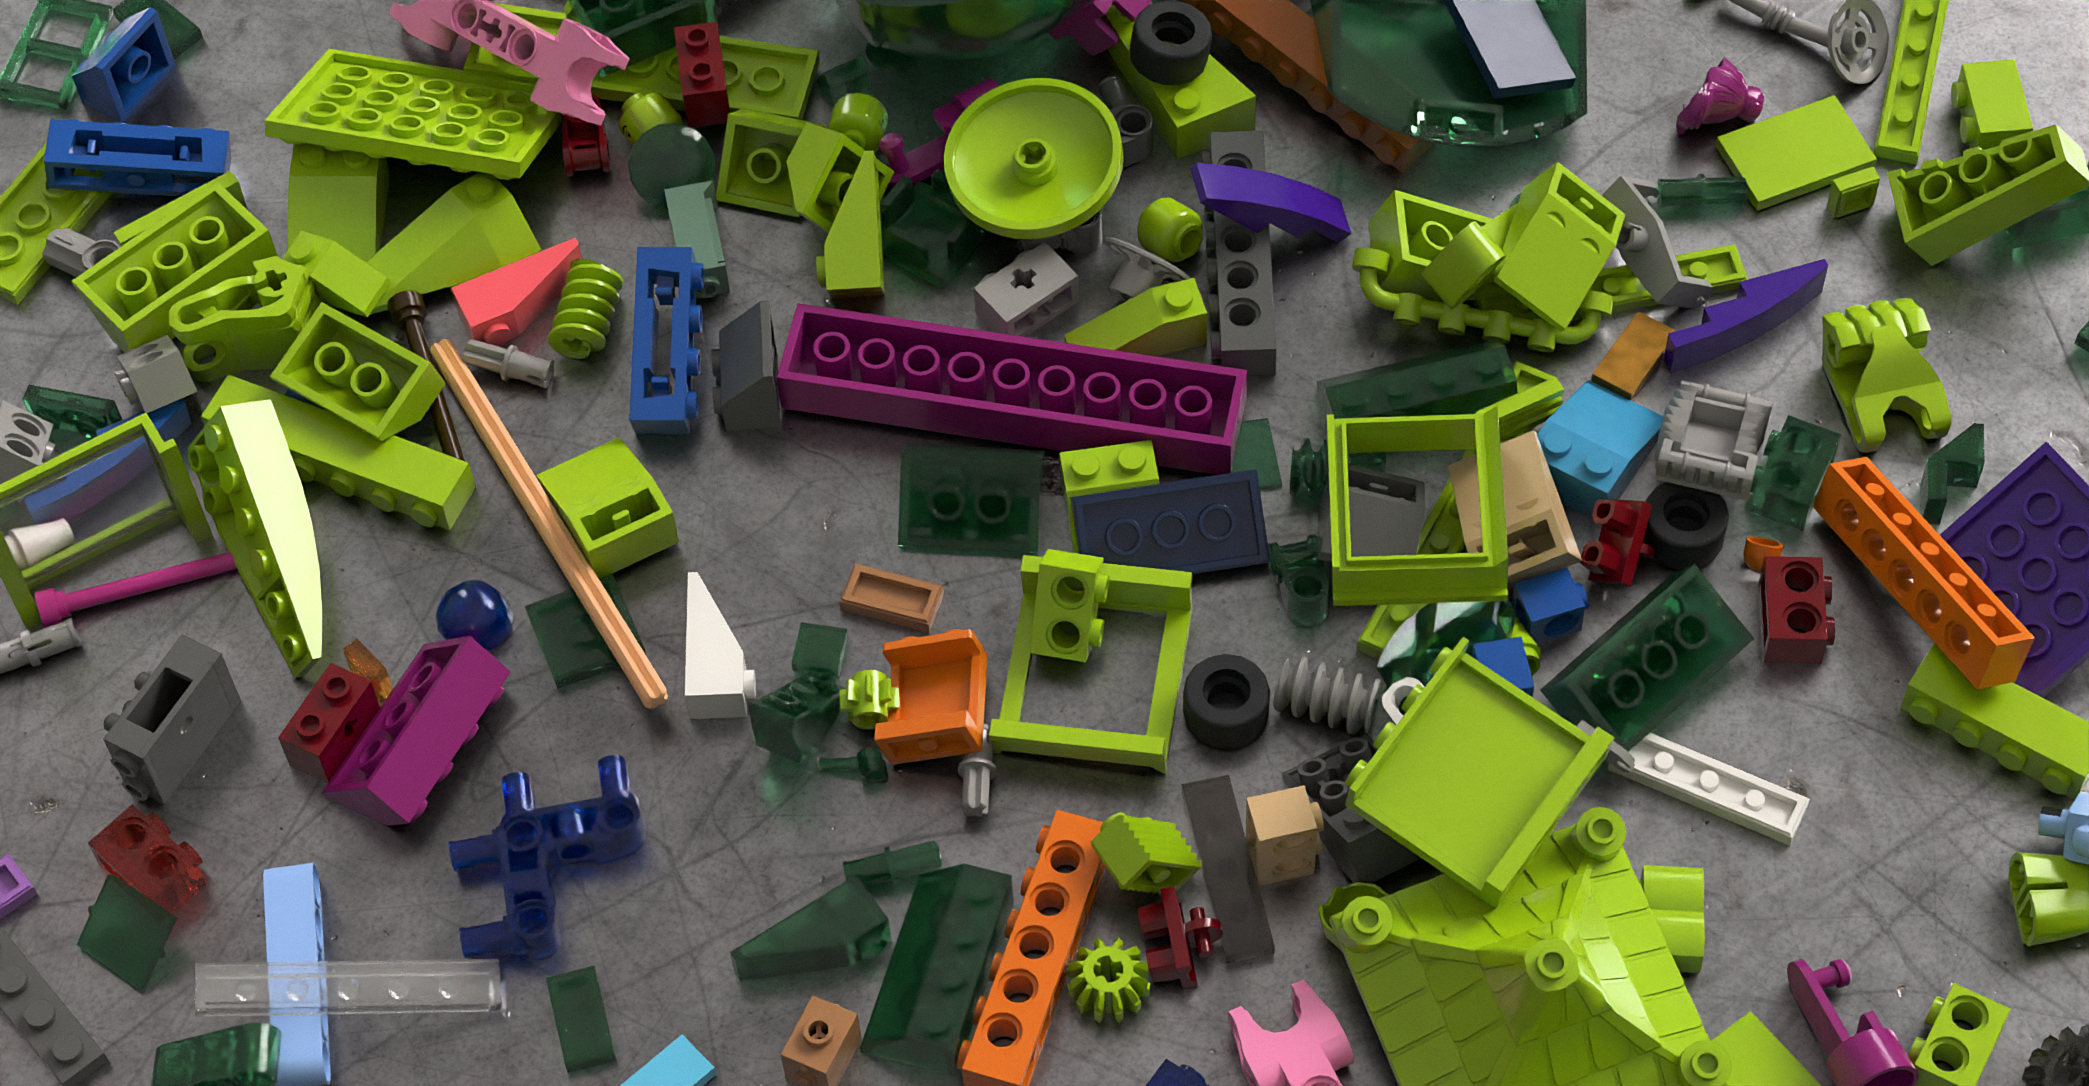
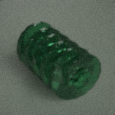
M1304 437L1299 449L1295 450L1294 446L1292 449L1289 493L1295 496L1301 483H1305L1309 497H1314L1320 484H1323L1325 488L1329 476L1327 439L1323 438L1318 450L1313 451L1309 437ZM1374 452L1373 455H1369V453H1347L1348 464L1385 472L1386 452Z

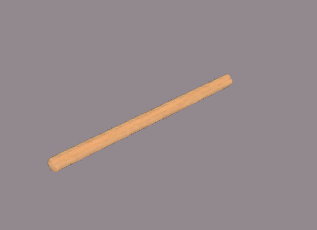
M442 339L439 343H433L430 347L433 361L644 706L648 709H655L658 705L664 704L668 700L666 687L468 366L462 360L455 345L449 339Z

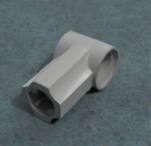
M55 228L46 238V246L42 254L47 264L78 277L120 248V246L112 240L94 241L68 228L62 230Z

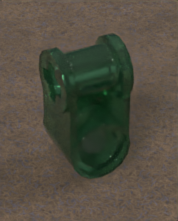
M1316 534L1308 535L1306 541L1281 546L1277 542L1268 543L1272 574L1276 584L1279 586L1288 618L1295 625L1303 628L1320 625L1326 620L1328 615L1329 579L1323 560L1318 559V538ZM1303 596H1311L1313 598H1303Z

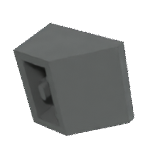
M1348 464L1351 557L1416 555L1425 513V482ZM1328 476L1318 505V559L1329 561L1332 564Z

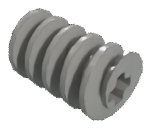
M1302 656L1295 667L1290 666V658H1287L1277 683L1273 706L1276 711L1282 712L1291 702L1292 715L1298 718L1303 716L1309 708L1310 720L1317 724L1328 713V724L1333 729L1339 728L1346 719L1347 732L1352 735L1358 733L1365 724L1366 734L1378 706L1381 680L1376 678L1368 690L1363 689L1361 673H1357L1350 684L1345 683L1344 668L1342 667L1337 669L1332 678L1326 677V662L1321 661L1312 673L1308 671L1307 656Z

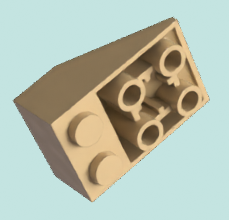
M1535 430L1501 443L1508 544L1507 590L1513 589L1514 583L1557 571L1582 561ZM1475 454L1450 464L1448 467L1468 553H1483L1477 458Z

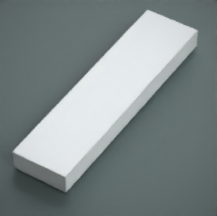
M1627 724L1618 745L1634 757L1635 766L1627 773L1610 763L1608 765V770L1789 846L1810 801L1807 797L1631 724Z

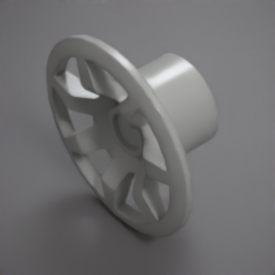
M1104 237L1103 239L1104 244L1121 254L1123 258L1109 289L1128 300L1149 288L1160 286L1163 279L1170 278L1175 281L1190 279L1185 272L1148 251L1116 238Z

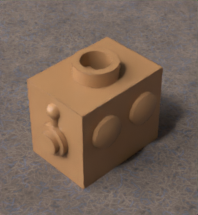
M812 995L780 1054L785 1079L800 1086H838L862 1040L858 1014L842 1008L838 1004L830 1003Z

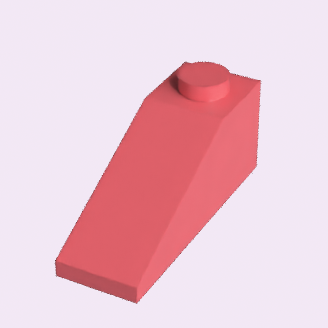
M576 237L452 287L451 290L458 315L469 337L473 340L499 347L509 340L520 336L561 295L562 289L566 285V275L570 270V262L582 259Z

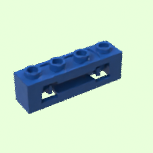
M50 119L44 158L48 188L183 196L204 184L175 182L174 174L181 175L183 179H188V176L204 177V182L207 183L230 171L229 131L212 128L191 129L167 125L146 126L130 125L122 122L100 123L85 122L77 119ZM76 168L89 169L90 173L103 170L102 178L75 176L74 172Z
M637 247L629 421L635 434H690V420L698 419L699 397L698 392H692V376H699L701 369L700 349H694V333L702 332L701 305H695L696 290H703L704 265L703 263H697L692 247ZM654 284H657L655 295L658 297L659 305H673L670 370L675 380L674 394H672V386L669 383L668 376H656L659 312L654 302ZM675 287H679L678 298L675 296ZM650 383L653 388L652 397H649Z

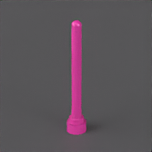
M227 552L67 594L65 590L55 591L53 587L35 592V597L43 626L47 628L64 622V618L72 617V611L235 570L237 567L233 555Z

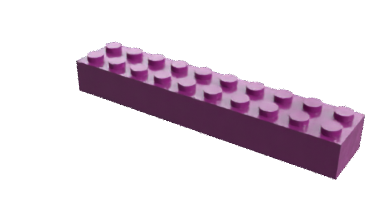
M797 303L776 377L780 404L783 409L1065 452L1152 440L1157 466L1216 475L1231 473L1247 392V370L800 303Z

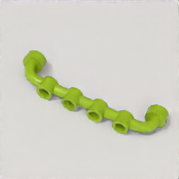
M1357 248L1354 251L1352 269L1360 273V287L1364 296L1374 306L1393 311V322L1404 326H1419L1421 317L1439 320L1438 330L1446 334L1464 335L1467 325L1484 329L1482 338L1489 342L1507 344L1510 341V335L1514 334L1529 337L1527 343L1529 349L1540 352H1553L1555 343L1578 344L1588 340L1597 331L1601 319L1610 318L1612 314L1614 297L1597 291H1588L1576 313L1583 315L1581 322L1575 326H1567L1563 332H1560L1541 318L1527 319L1501 310L1485 311L1470 308L1463 303L1454 309H1450L1445 302L1424 299V297L1417 294H1396L1383 290L1378 284V276L1387 275L1390 254L1372 248Z

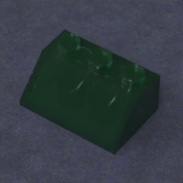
M907 443L901 453L898 546L1038 553L1044 497L1045 451Z

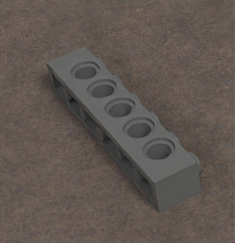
M1263 130L1210 132V150H1202V163L1237 166L1266 172ZM1204 205V212H1213V221L1205 222L1206 248H1215V258H1207L1208 285H1217V294H1209L1210 322L1218 321L1219 331L1211 332V358L1220 359V364L1223 367L1247 370V376L1276 375L1277 349L1269 225L1256 233Z

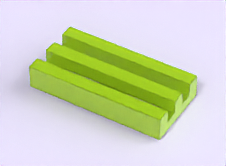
M1557 377L1551 378L1478 410L1475 414H1484L1498 405L1501 442L1546 422L1562 405L1563 399L1561 395L1564 394V388Z

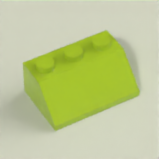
M323 302L320 303L270 375L274 381L380 441L421 421L446 384L431 362Z

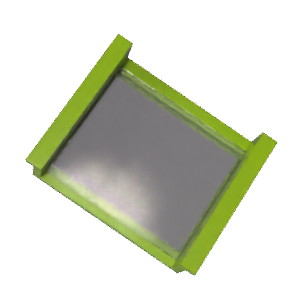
M147 413L135 417L0 484V577L26 629L42 623L39 610L29 591L30 589L177 515L181 517L196 544L213 536L176 442L173 438L164 442Z

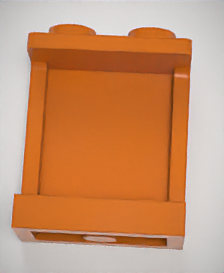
M953 629L941 634L923 637L909 636L901 640L885 642L882 653L891 666V687L899 688L900 709L888 711V722L875 724L874 741L890 764L895 765L982 752L988 654L975 633L970 629Z

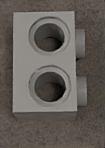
M168 335L117 356L122 369L114 372L119 385L130 405L139 403L145 413L154 411L197 392L180 351Z
M4 400L0 404V484L47 462L55 447V444L48 441L54 424ZM23 495L15 498L14 500L20 502Z

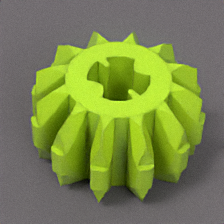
M1118 936L1113 941L1112 946H1105L1104 942L1097 937L1094 941V951L1082 946L1079 947V950H1077L1078 961L1070 962L1067 967V976L1071 979L1067 983V993L1070 998L1077 999V1010L1080 1011V1014L1094 1009V1019L1100 1023L1105 1018L1106 1013H1113V1018L1119 1024L1124 1018L1123 1009L1138 1014V1011L1141 1009L1140 998H1148L1151 988L1150 982L1147 981L1148 977H1150L1147 961H1140L1141 951L1137 945L1123 951V940ZM1106 977H1110L1112 982L1107 983Z

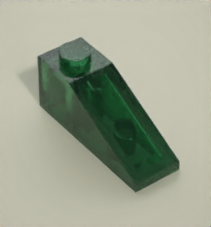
M857 875L731 951L730 955L734 973L739 981L852 966L861 959L869 960L876 957L885 949L887 943L892 941L889 919Z

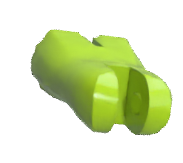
M2015 852L2009 862L2008 882L2023 944L2029 947L2089 933V865L2067 860L2061 855Z

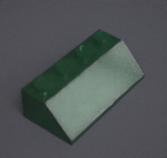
M1495 340L1317 381V388L1326 416L1334 414V419L1475 414L1478 410L1518 393L1517 379L1505 345Z
M1693 564L1666 578L1543 686L1540 691L1561 717L1575 726L1583 720L1595 729L1600 727L1615 737L1614 742L1629 752L1751 643L1754 637L1699 568Z
M960 864L919 874L860 1046L861 1052L957 1077L959 1069L956 1066L959 1051L965 1039L969 1040L973 1028L974 1011L980 996L984 995L989 980L991 964L995 954L998 952L1014 903L1012 875L968 864Z

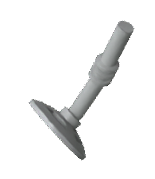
M1729 0L1762 18V24L1770 23L1771 29L1774 30L1779 27L1778 32L1782 35L1788 32L1828 47L1833 67L1839 76L1849 83L1865 84L1872 81L1881 72L1886 62L1889 48L1888 27L1881 9L1872 0L1842 1L1835 9L1828 29L1795 17V11L1793 10L1787 13V7L1782 5L1778 8V2L1776 1L1769 3L1765 0ZM1846 11L1845 20H1843L1836 29V25L1839 18ZM1860 11L1863 12L1864 15L1867 17L1872 28V33H1870L1869 27L1865 20L1861 16H1859ZM1867 48L1872 49L1867 65L1860 70L1857 61L1863 57Z

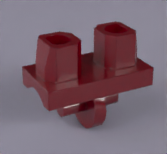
M1598 499L1595 502L1592 518L1595 524L1602 526L1598 541H1589L1583 547L1582 561H1580L1581 565L1590 570L1589 581L1596 584L1611 583L1631 586L1639 559L1652 560L1654 558L1655 548L1643 543L1652 505L1636 500Z
M1175 886L1160 889L1162 901L1137 909L1145 940L1169 934L1171 945L1146 950L1150 975L1153 982L1170 981L1180 978L1183 989L1196 987L1198 982L1190 947H1197L1200 958L1210 957L1213 954L1211 944L1223 936L1222 924L1217 919L1206 918L1204 908L1202 907L1192 908L1189 911L1191 921L1185 923L1183 908L1178 901Z

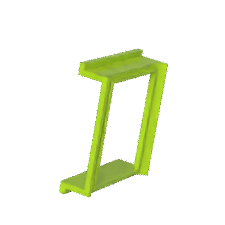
M1498 405L1484 414L1334 419V414L1327 415L1333 606L1508 601V544ZM1476 449L1483 553L1351 557L1347 453Z
M1023 555L1020 569L1023 597L1000 717L999 719H992L989 731V740L993 741L994 753L1001 754L1003 750L1148 766L1166 775L1193 612L1192 572L1103 563L1102 574L1109 575L1110 581L1106 602L1099 603L1098 608L1166 615L1146 735L1020 722L1032 654L1029 652L1039 564L1043 558ZM1075 577L1063 578L1064 583L1069 589L1074 591L1085 590L1083 583Z

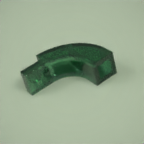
M1509 599L1508 601L1429 603L1418 610L1397 629L1379 658L1377 669L1387 685L1385 692L1393 683L1406 677L1418 679L1426 687L1434 676L1429 670L1437 656L1445 647L1453 651L1462 637L1469 640L1466 650L1468 655H1472L1473 644L1511 638L1516 612ZM1407 696L1404 697L1399 704V711L1402 715L1406 713L1404 710L1401 709L1404 701L1406 700Z

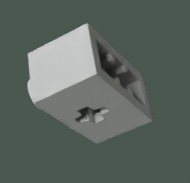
M1043 242L1036 248L1019 254L1014 262L997 273L986 275L974 287L975 313L995 333L1026 337L1079 302L1078 275L1046 242Z

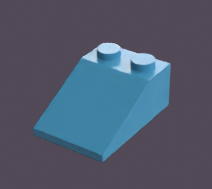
M1587 380L1547 419L1537 434L1561 503L1592 518L1594 505L1598 499L1619 500L1657 443L1663 416Z

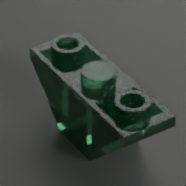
M810 672L752 702L749 714L755 745L797 763L815 754L840 713L839 690L846 688L837 685V680L828 674Z

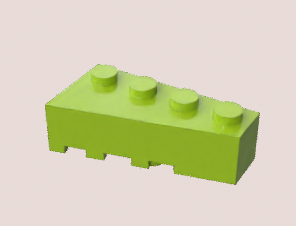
M1112 4L1106 14L1100 17L1119 35L1116 45L1107 50L1142 105L1151 112L1154 124L1177 160L1210 147V132L1250 131L1255 129L1256 95L1210 54L1203 73L1191 82L1182 85H1162L1152 82L1138 73L1131 62L1130 43L1134 23ZM1162 41L1168 44H1177L1170 41Z
M2056 124L2003 139L2000 146L1982 150L1978 146L1964 150L1961 157L1943 162L1939 158L1922 162L1921 168L1905 172L1902 168L1887 172L1904 242L1931 266L2089 186V171L2082 148Z

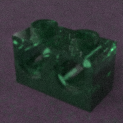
M1788 415L1781 432L1773 429L1768 438L1763 453L1764 456L1769 457L1765 467L1756 466L1750 490L1751 493H1754L1750 512L1804 531L1813 511V505L1829 463H1834L1841 434ZM1794 452H1800V453H1803V454H1805V455H1799V454H1796V453H1794ZM1778 488H1786L1789 491H1783Z

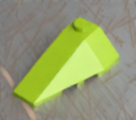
M478 172L452 187L366 262L387 276L391 281V284L370 315L388 310V300L399 292L417 291L422 295V298L426 293L447 287L452 292L451 288L542 251L513 195L496 177L489 173Z

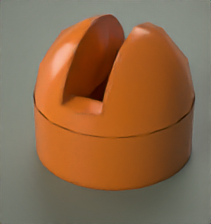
M1747 537L1743 552L1745 563L1749 569L1761 574L1765 556H1782L1784 545L1768 538Z

